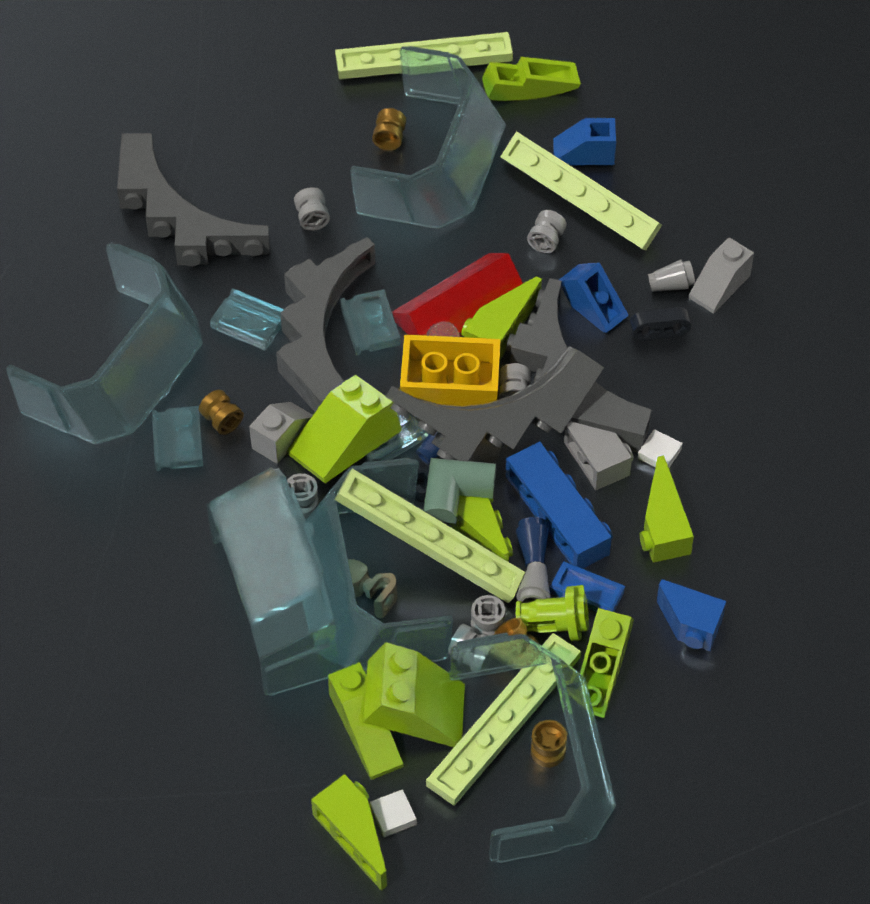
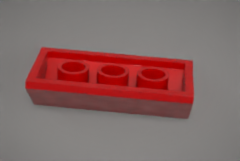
M488 253L392 311L390 317L407 335L461 337L464 323L468 318L472 319L479 308L522 285L523 282L509 253Z

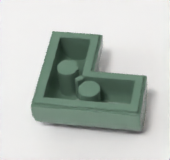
M431 458L423 511L441 522L456 524L460 496L493 498L496 464Z

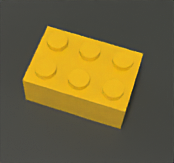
M404 335L400 390L415 398L441 405L469 406L498 400L501 339Z

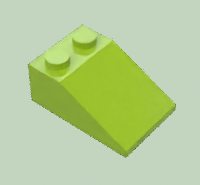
M354 375L330 391L288 448V455L321 481L327 483L402 431L397 412L390 408L394 402L386 398L385 395L360 377Z
M385 642L368 660L363 722L455 747L462 739L465 684L418 651Z

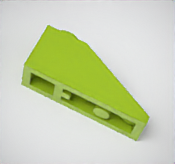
M536 276L479 308L472 319L468 318L461 334L468 338L501 339V360L506 352L510 334H516L519 324H524L535 308L538 293L542 286V279Z
M664 455L657 457L645 516L644 531L640 532L642 549L649 551L653 563L690 555L694 538Z
M359 662L328 675L329 695L370 779L373 780L402 768L403 762L390 730L363 722L367 675Z
M344 774L311 799L313 816L379 889L383 890L387 886L386 868L368 802L369 795L359 782L353 783Z

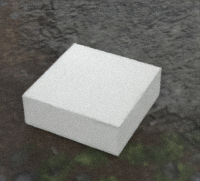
M654 429L639 450L638 459L656 467L657 457L664 455L668 468H670L682 450L683 443Z
M403 789L370 802V809L383 837L417 825V819Z

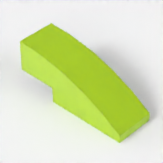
M521 57L517 65L490 62L482 77L487 100L512 101L543 98L578 89L581 85L575 63Z

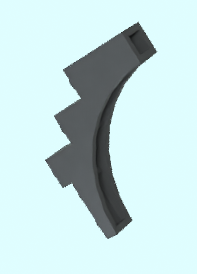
M123 133L121 135L117 184L120 209L146 208L148 236L175 237L177 265H208L209 255H270L269 226L233 222L198 209L184 200L167 183L160 172L155 159L152 133Z
M368 237L357 243H352L344 251L325 259L318 266L309 258L301 264L294 265L284 273L286 293L295 303L288 305L280 312L282 332L291 342L285 344L276 352L278 372L314 412H316L330 391L344 382L335 370L326 350V327L332 309L344 290L360 274L375 264V244Z
M549 278L546 289H540L536 301V307H538L537 314L531 313L528 325L519 324L516 334H510L506 347V352L511 353L510 364L519 363L527 366L530 371L536 372L534 382L551 369L567 350L558 323L562 281ZM595 381L569 422L614 432L622 443L629 445L631 451L638 453L646 441L652 410L620 398L604 389Z
M568 347L555 365L533 384L511 396L490 403L469 406L441 405L415 398L394 386L391 387L385 397L394 402L390 408L406 419L410 414L420 419L417 426L434 436L438 431L431 442L440 448L436 453L437 455L448 460L468 461L484 436V439L500 449L504 444L514 449L532 420L534 425L546 433H549L551 429L562 433L604 367L581 351Z

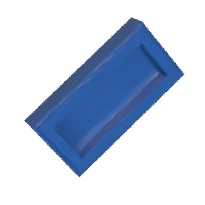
M565 561L561 564L549 587L550 594L557 597H565L567 586L584 585L588 609L597 612L598 608L615 612L625 592L624 585Z

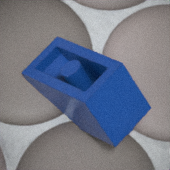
M600 262L579 264L559 279L562 281L561 288L571 306L603 333H607L629 316Z
M661 579L657 603L677 640L684 642L691 648H702L710 651L723 620L726 601Z

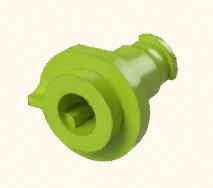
M584 585L567 586L565 597L537 599L530 603L517 601L516 618L522 619L527 626V632L551 633L568 631L571 641L581 640L582 632L589 630V612Z

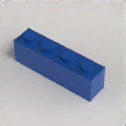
M538 442L506 458V478L534 516L545 520V525L549 527L548 535L570 564L583 569L610 555L613 535L609 526L605 522H600L595 515L591 502L587 498L581 497L573 478L569 474L565 475L552 451H547L542 443Z

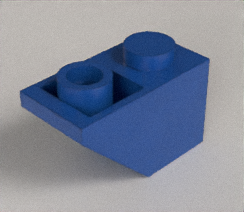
M584 118L553 139L554 156L568 165H614L616 149L615 118Z

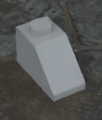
M728 237L709 257L689 293V299L714 314L750 277L754 252Z
M292 402L269 404L249 426L252 449L278 464L288 453V448L313 415Z
M569 422L566 425L564 443L595 490L630 476L633 453L629 445L622 443L616 433L575 422Z

